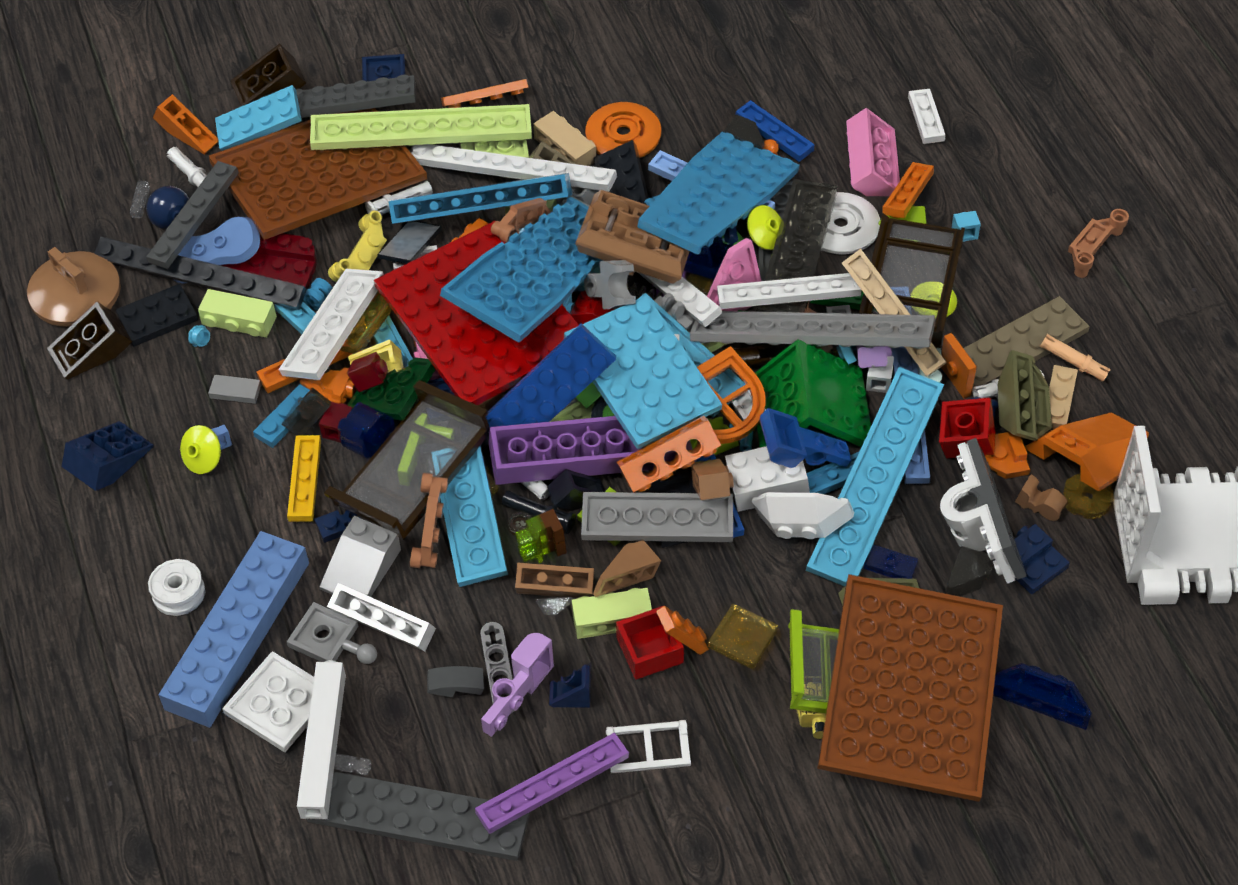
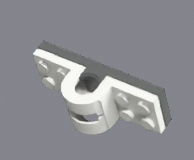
M976 438L967 441V444L965 442L958 445L960 455L956 457L961 469L966 470L962 473L964 482L951 487L944 494L940 503L941 512L951 528L956 542L962 549L976 553L987 550L990 560L996 559L993 561L998 576L1003 574L1007 584L1015 581V578L1017 580L1024 578L1027 575L985 455Z

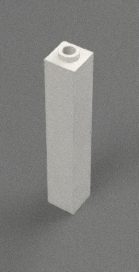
M333 660L316 662L297 809L301 819H328L346 678L343 663Z

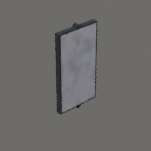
M408 221L377 254L378 259L404 264L417 259L442 231L441 226L427 224V222Z

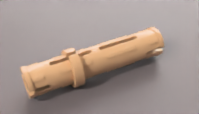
M1048 333L1040 345L1041 348L1050 351L1079 368L1080 372H1086L1101 382L1105 380L1110 371V368L1093 360L1092 356H1086Z

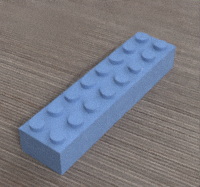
M260 531L160 691L159 698L164 710L210 728L309 565L305 547Z

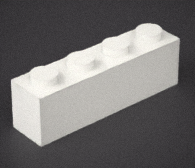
M339 583L327 606L335 612L424 652L436 629L426 621Z

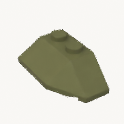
M1011 350L997 384L999 425L1013 435L1036 441L1052 428L1049 386L1041 371L1035 365L1036 361L1033 356Z

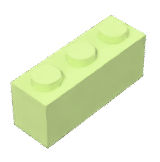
M211 289L207 290L198 308L203 325L266 338L277 317L274 304L271 301Z
M632 588L624 592H610L598 597L582 596L572 600V613L577 639L616 633L617 621L652 610L648 588Z

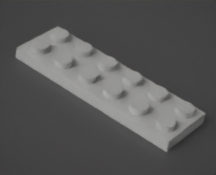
M583 492L582 540L733 542V494L727 497L700 500L697 493Z

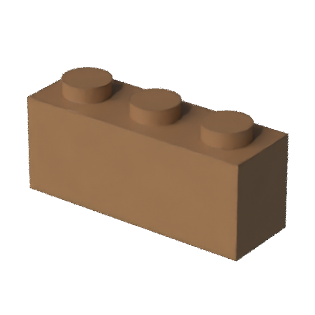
M517 563L516 593L570 598L592 597L594 568Z

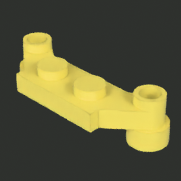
M373 210L359 220V228L364 233L348 259H341L329 268L328 274L333 281L337 282L345 269H370L377 254L387 241L383 236L381 226L382 215L380 212Z

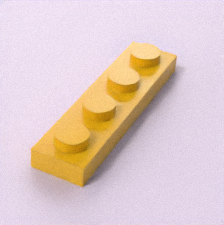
M298 435L295 438L287 513L289 522H307L314 519L321 448L320 435Z

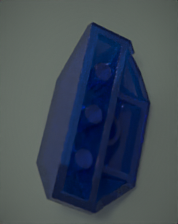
M1023 663L995 673L993 696L1084 730L1087 729L1092 712L1074 682L1064 676L1053 675L1037 666H1029Z

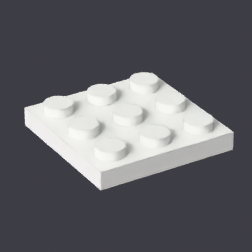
M272 651L222 708L223 713L283 752H286L308 726L314 677Z

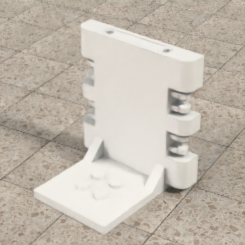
M1134 426L1113 495L1127 583H1138L1141 605L1176 604L1180 588L1182 593H1189L1190 582L1196 583L1198 593L1207 592L1209 603H1228L1232 590L1233 592H1238V467L1235 473H1226L1225 482H1220L1218 473L1209 474L1207 467H1187L1185 474H1176V483H1170L1168 474H1161L1159 478L1157 468L1152 467L1145 426Z

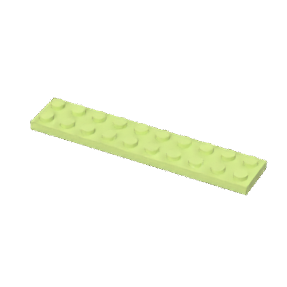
M529 104L311 115V150L532 139Z

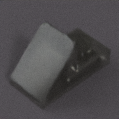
M312 387L303 398H298L283 420L282 425L296 436L304 435L330 407L331 401Z

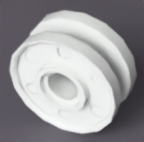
M174 559L164 562L151 573L148 581L153 603L159 611L166 615L179 616L188 614L201 604L206 593L200 570L188 560Z

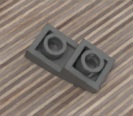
M450 666L428 669L427 693L453 697L455 691L481 695L484 690L483 668Z

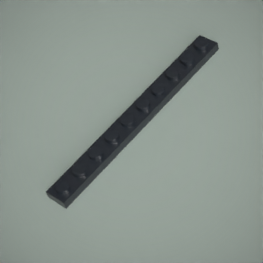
M100 237L94 253L114 265L231 294L271 301L273 304L300 310L307 290L302 285L179 255L170 267L166 269L148 262L146 256L151 251L150 248L105 237Z

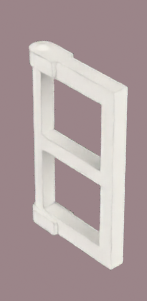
M686 720L606 727L607 736L614 732L616 735L644 732L647 761L616 764L610 768L611 773L691 766ZM679 729L682 758L654 761L650 732Z

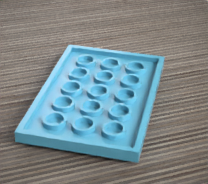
M648 295L637 299L636 304L624 305L583 324L616 355V360L593 383L637 450L702 416L707 417L722 409V403ZM576 328L565 332L564 339Z

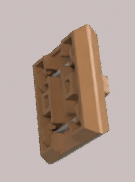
M604 190L594 194L575 243L580 253L604 261L626 260L633 263L634 272L629 273V275L633 276L635 272H639L672 284L681 280L690 252L637 227L639 218L650 207L649 205Z

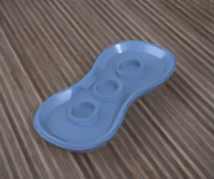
M234 217L225 221L210 233L192 236L178 255L216 265L242 263L249 260L258 251L260 233L251 218ZM174 280L178 283H187L179 280Z

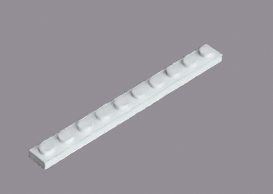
M431 144L413 145L410 149L411 154L423 166L523 180L569 173L572 187L609 192L617 178V173L614 169Z

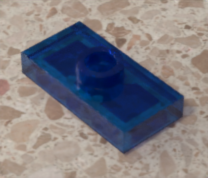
M873 544L863 569L891 578L912 579L918 564V558Z

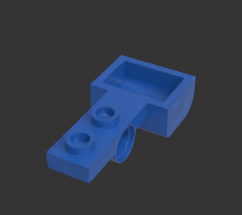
M767 408L760 415L759 420L769 458L773 463L794 468L805 459L807 464L813 466L829 461L846 467L852 461L848 445L845 441L799 427L797 417Z

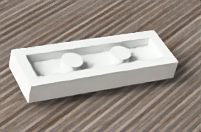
M930 89L909 91L908 99L923 144L945 141V132Z

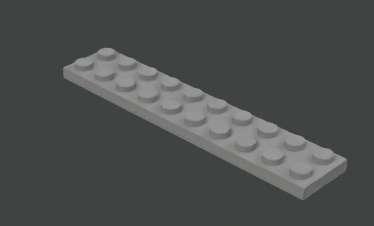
M722 311L723 313L706 327L695 320L690 331V341H699L700 343L722 342L723 344L740 342L749 345L756 343L779 345L792 344L799 339L806 344H816L817 346L840 345L842 347H850L852 345H861L868 348L888 346L890 348L913 347L915 349L930 347L935 327V315Z

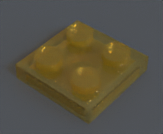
M732 604L709 639L708 648L754 669L777 633L778 625L740 606Z

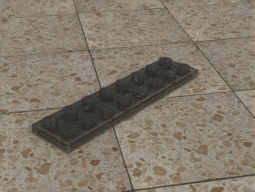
M798 179L793 180L765 281L813 277L816 275L838 193V185ZM808 301L757 306L756 312L805 313Z

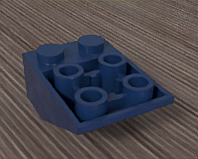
M118 421L66 442L62 467L97 491L118 480L153 448V444Z

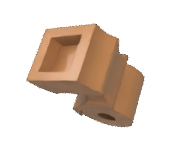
M1031 474L1015 502L1023 509L1029 508L1034 513L1039 512L1048 520H1058L1062 509L1067 506V499L1060 491L1054 488L1043 492L1037 489L1039 481Z

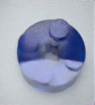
M358 402L347 417L342 418L338 424L341 444L346 449L369 459L388 438L389 432L392 433L394 431V421L386 413Z

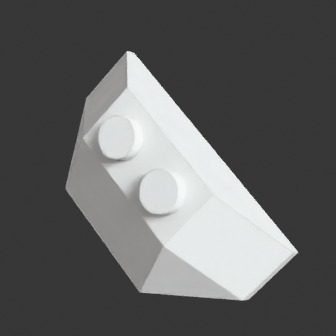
M767 492L752 499V503L760 518L777 537L785 539L791 537H804L807 539L825 538L854 517V511L848 499H837L833 496L819 493Z

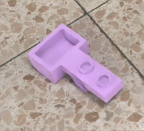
M531 633L527 635L511 654L514 679L502 678L493 684L494 704L481 719L483 732L492 737L497 730H501L505 726L508 716L513 710L516 711L521 706L526 693L532 694L554 667L552 640L543 634ZM504 693L510 694L507 697H500Z

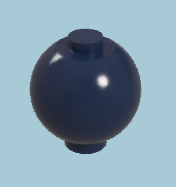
M174 186L160 187L150 195L147 201V215L156 227L166 230L190 198L180 188Z

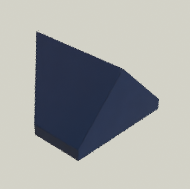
M591 662L583 665L577 671L574 670L567 677L562 676L558 682H550L549 706L590 708Z

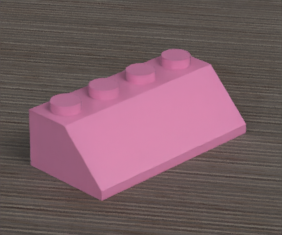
M865 108L846 121L851 185L856 191L861 192L865 196H890L900 182L895 129Z

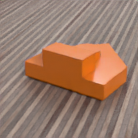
M1010 432L996 434L995 454L985 455L991 470L997 472V475L1005 479L1029 475L1030 473L1026 460L1028 454L1022 438Z

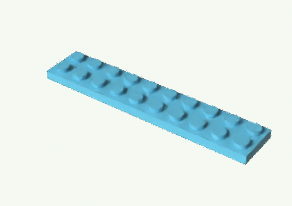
M898 367L838 499L846 498L849 500L854 511V517L827 537L819 538L807 564L806 571L842 586H846L848 574L860 575L940 397L944 384Z

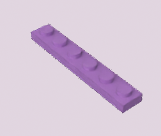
M614 732L475 808V813L487 832L491 834L629 758V752Z

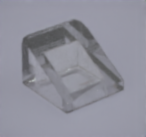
M573 598L536 599L535 601L544 615H556L571 604Z

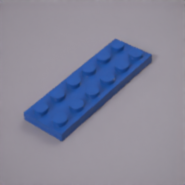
M581 323L488 411L485 417L489 427L550 422L616 360V355Z

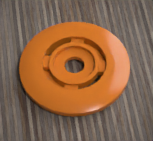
M616 102L601 107L591 115L586 124L585 134L588 140L594 142L597 148L596 153L599 155L633 140L637 145L639 158H642L652 152L658 145L661 138V124L658 117L645 106L631 102ZM627 127L630 132L621 135L617 132V129Z

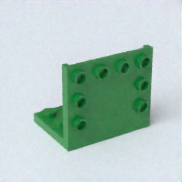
M797 339L755 372L764 388L765 409L770 408L797 417L799 427L807 428L811 425L862 447L871 428L862 368L852 363L848 365L847 361ZM759 423L757 429L759 445L762 448L766 447L761 423Z

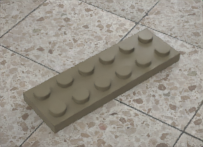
M1060 296L963 348L977 366L973 387L992 383V380L999 379L1011 350L1031 355L1037 361L1051 353L1040 347L1047 333L1055 339L1068 344L1088 333L1090 326Z

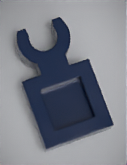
M337 510L315 518V523L323 542L326 543L341 537L352 520L351 518L357 516V514L346 510L343 515H340Z

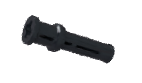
M509 490L505 492L502 498L503 506L515 509L539 520L540 514L554 509L563 527L564 534H569L575 524V513H565L558 510L554 505H542Z

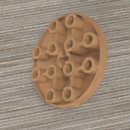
M56 247L47 251L50 260L42 264L34 272L28 284L27 297L33 312L43 321L57 326H71L96 302L111 310L119 296L121 287L118 272L110 261L92 252L61 253Z

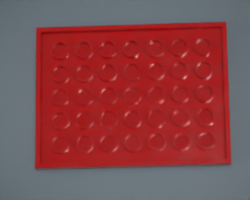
M495 221L374 279L377 290L454 395L475 405H479L514 387L564 340L565 332L579 326L566 308L561 305L518 343L440 296L441 288L484 253L503 242L500 240V237L491 233V227Z

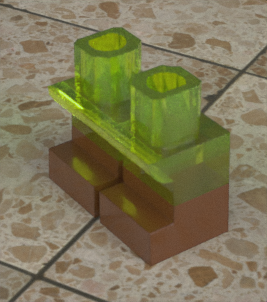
M554 509L526 520L527 528L515 533L519 544L518 551L524 562L537 558L540 564L544 559L543 555L553 551L556 552L557 556L567 553L563 527Z

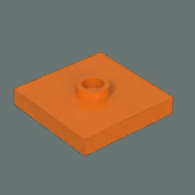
M952 333L944 336L941 351L942 357L947 363L941 366V368L963 399L972 394L977 366Z

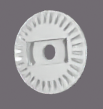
M844 192L828 193L817 197L804 209V235L811 244L825 252L852 254L860 248L862 250L866 249L876 240L880 227L878 224L880 217L875 207L860 196ZM842 218L845 219L848 222V224L846 226L840 227L835 225L834 221L836 219Z

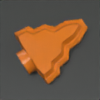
M345 367L341 370H329L324 373L320 380L300 379L301 385L311 391L318 392L320 398L329 401V403L331 401L345 404L347 399H352L357 391L347 375L349 368Z

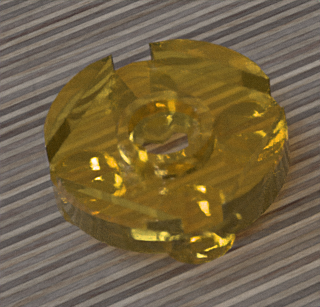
M1080 473L1072 476L1065 482L1063 495L1068 501L1066 508L1072 514L1084 515L1085 519H1096L1104 516L1109 511L1114 498L1111 485L1099 492L1081 482ZM1087 492L1093 496L1092 499H1089V497H1083L1082 495Z

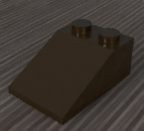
M280 43L230 81L241 106L291 85L295 89H300L306 84L295 58Z
M96 302L47 349L63 377L68 380L116 358L132 343V340L116 314L99 302Z

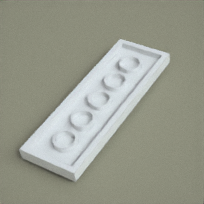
M345 269L279 368L282 376L320 380L377 293L378 290L375 287L374 279L383 276V271Z

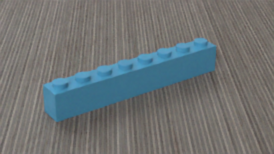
M569 173L395 199L388 201L392 224L511 206L537 198L544 200L572 196Z

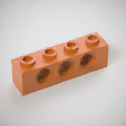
M702 416L617 461V464L632 492H643L651 487L652 482L658 479L660 481L668 479L673 475V471L692 466L695 463L694 460L701 456L709 457L717 452L716 448L720 447L721 444L709 420ZM691 439H697V446L692 450H687V442ZM668 451H675V458L672 461H664V456ZM648 462L654 464L651 472H642L644 464Z

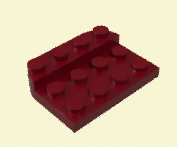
M281 233L265 240L260 235V246L253 257L242 263L224 264L221 266L302 285L308 289L317 266V259L310 238Z

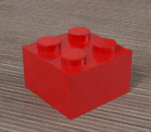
M663 606L616 622V638L635 680L684 663L683 644L666 633L656 612Z

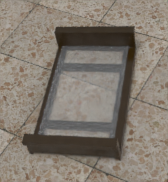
M883 213L871 263L911 315H935V327L931 342L935 348H941L965 228L961 227L960 230L893 219ZM863 294L859 314H879L867 296Z
M420 380L413 386L419 401L407 414L404 421L400 422L343 492L331 486L324 492L326 497L332 499L335 506H341L396 533L403 540L426 513L429 493H422L420 491L423 472L434 474L435 477L448 478L449 485L490 432V427L485 417L488 414L487 409Z

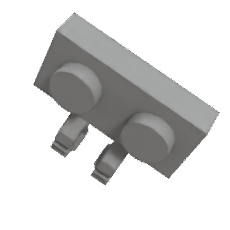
M671 293L664 295V297L659 296L654 300L690 333L694 320L689 314L684 313L686 308L681 301L675 303V298Z

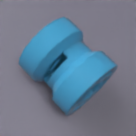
M316 278L311 284V289L306 290L303 299L304 303L311 309L319 310L333 287L324 279Z

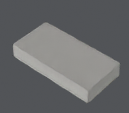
M214 375L208 392L209 398L256 404L261 381Z

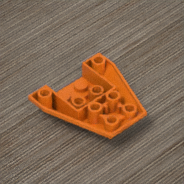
M1111 412L1061 425L1026 445V450L1043 460L1058 452L1080 465V481L1100 492L1119 478L1133 428L1136 425Z

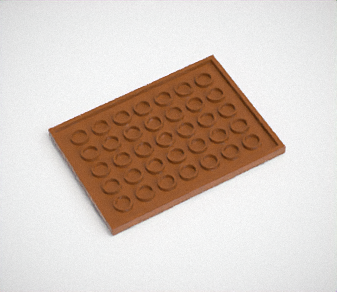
M371 108V109H363V110L348 111V112H341V113H361V112H378V111H377L375 108ZM311 120L209 155V160L213 167L217 161L237 167L239 173L228 189L246 215L252 219L264 240L427 179V172L405 145L311 150Z
M848 574L817 769L979 802L982 798L1003 605Z

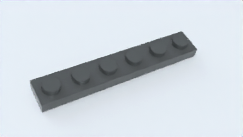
M217 161L146 257L149 263L166 269L170 267L238 175L237 167Z

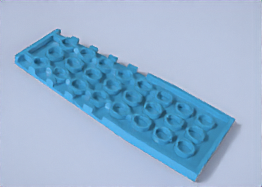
M721 132L686 164L638 220L637 227L695 254H700L701 248L705 245L709 247L713 244L716 236L721 238L728 227L734 228L740 218L744 220L749 216L752 209L768 202L798 173L800 165L788 158L773 154L770 150L759 148L749 141L736 138L730 133Z
M568 197L565 204L562 206L557 204L553 207V211L550 214L546 215L544 213L539 216L538 222L526 225L522 233H514L509 237L507 243L501 242L480 256L441 288L440 296L520 343L556 311L585 280L587 275L602 261L601 259L580 253L575 245L589 207L572 197Z

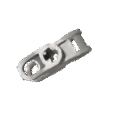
M626 260L600 261V273H590L585 278L586 294L589 297H602L603 309H617L624 305L636 304V296L631 295L627 288V277L629 273L634 272V264Z

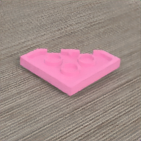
M745 238L727 250L707 295L718 306V285L761 281L752 240ZM749 306V307H739V308H728V309H721V310H722V311H738V310L745 311V310H747L748 308H750V307H752V306Z

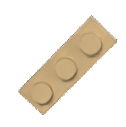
M1054 365L1049 386L1052 429L1067 424L1078 372L1077 369Z

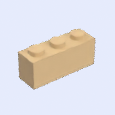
M552 111L533 123L534 139L539 143L543 141L577 165L590 166L595 163L594 157H596L597 148L594 142L584 137L564 117H560L556 112Z

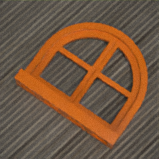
M731 346L697 367L707 383L731 367L746 384L723 399L709 384L722 403L720 411L734 426L723 430L713 429L720 444L732 443L748 436L760 423L759 418L765 408V392L761 381ZM750 390L752 409L748 417L742 421L727 403Z

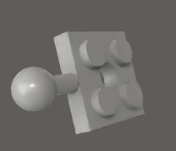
M315 602L312 603L287 640L289 648L320 662L336 661L343 649L356 654L358 660L363 664H371L377 658V650L372 644L359 645L350 641L359 627L356 620ZM319 631H329V635L325 638L316 637Z

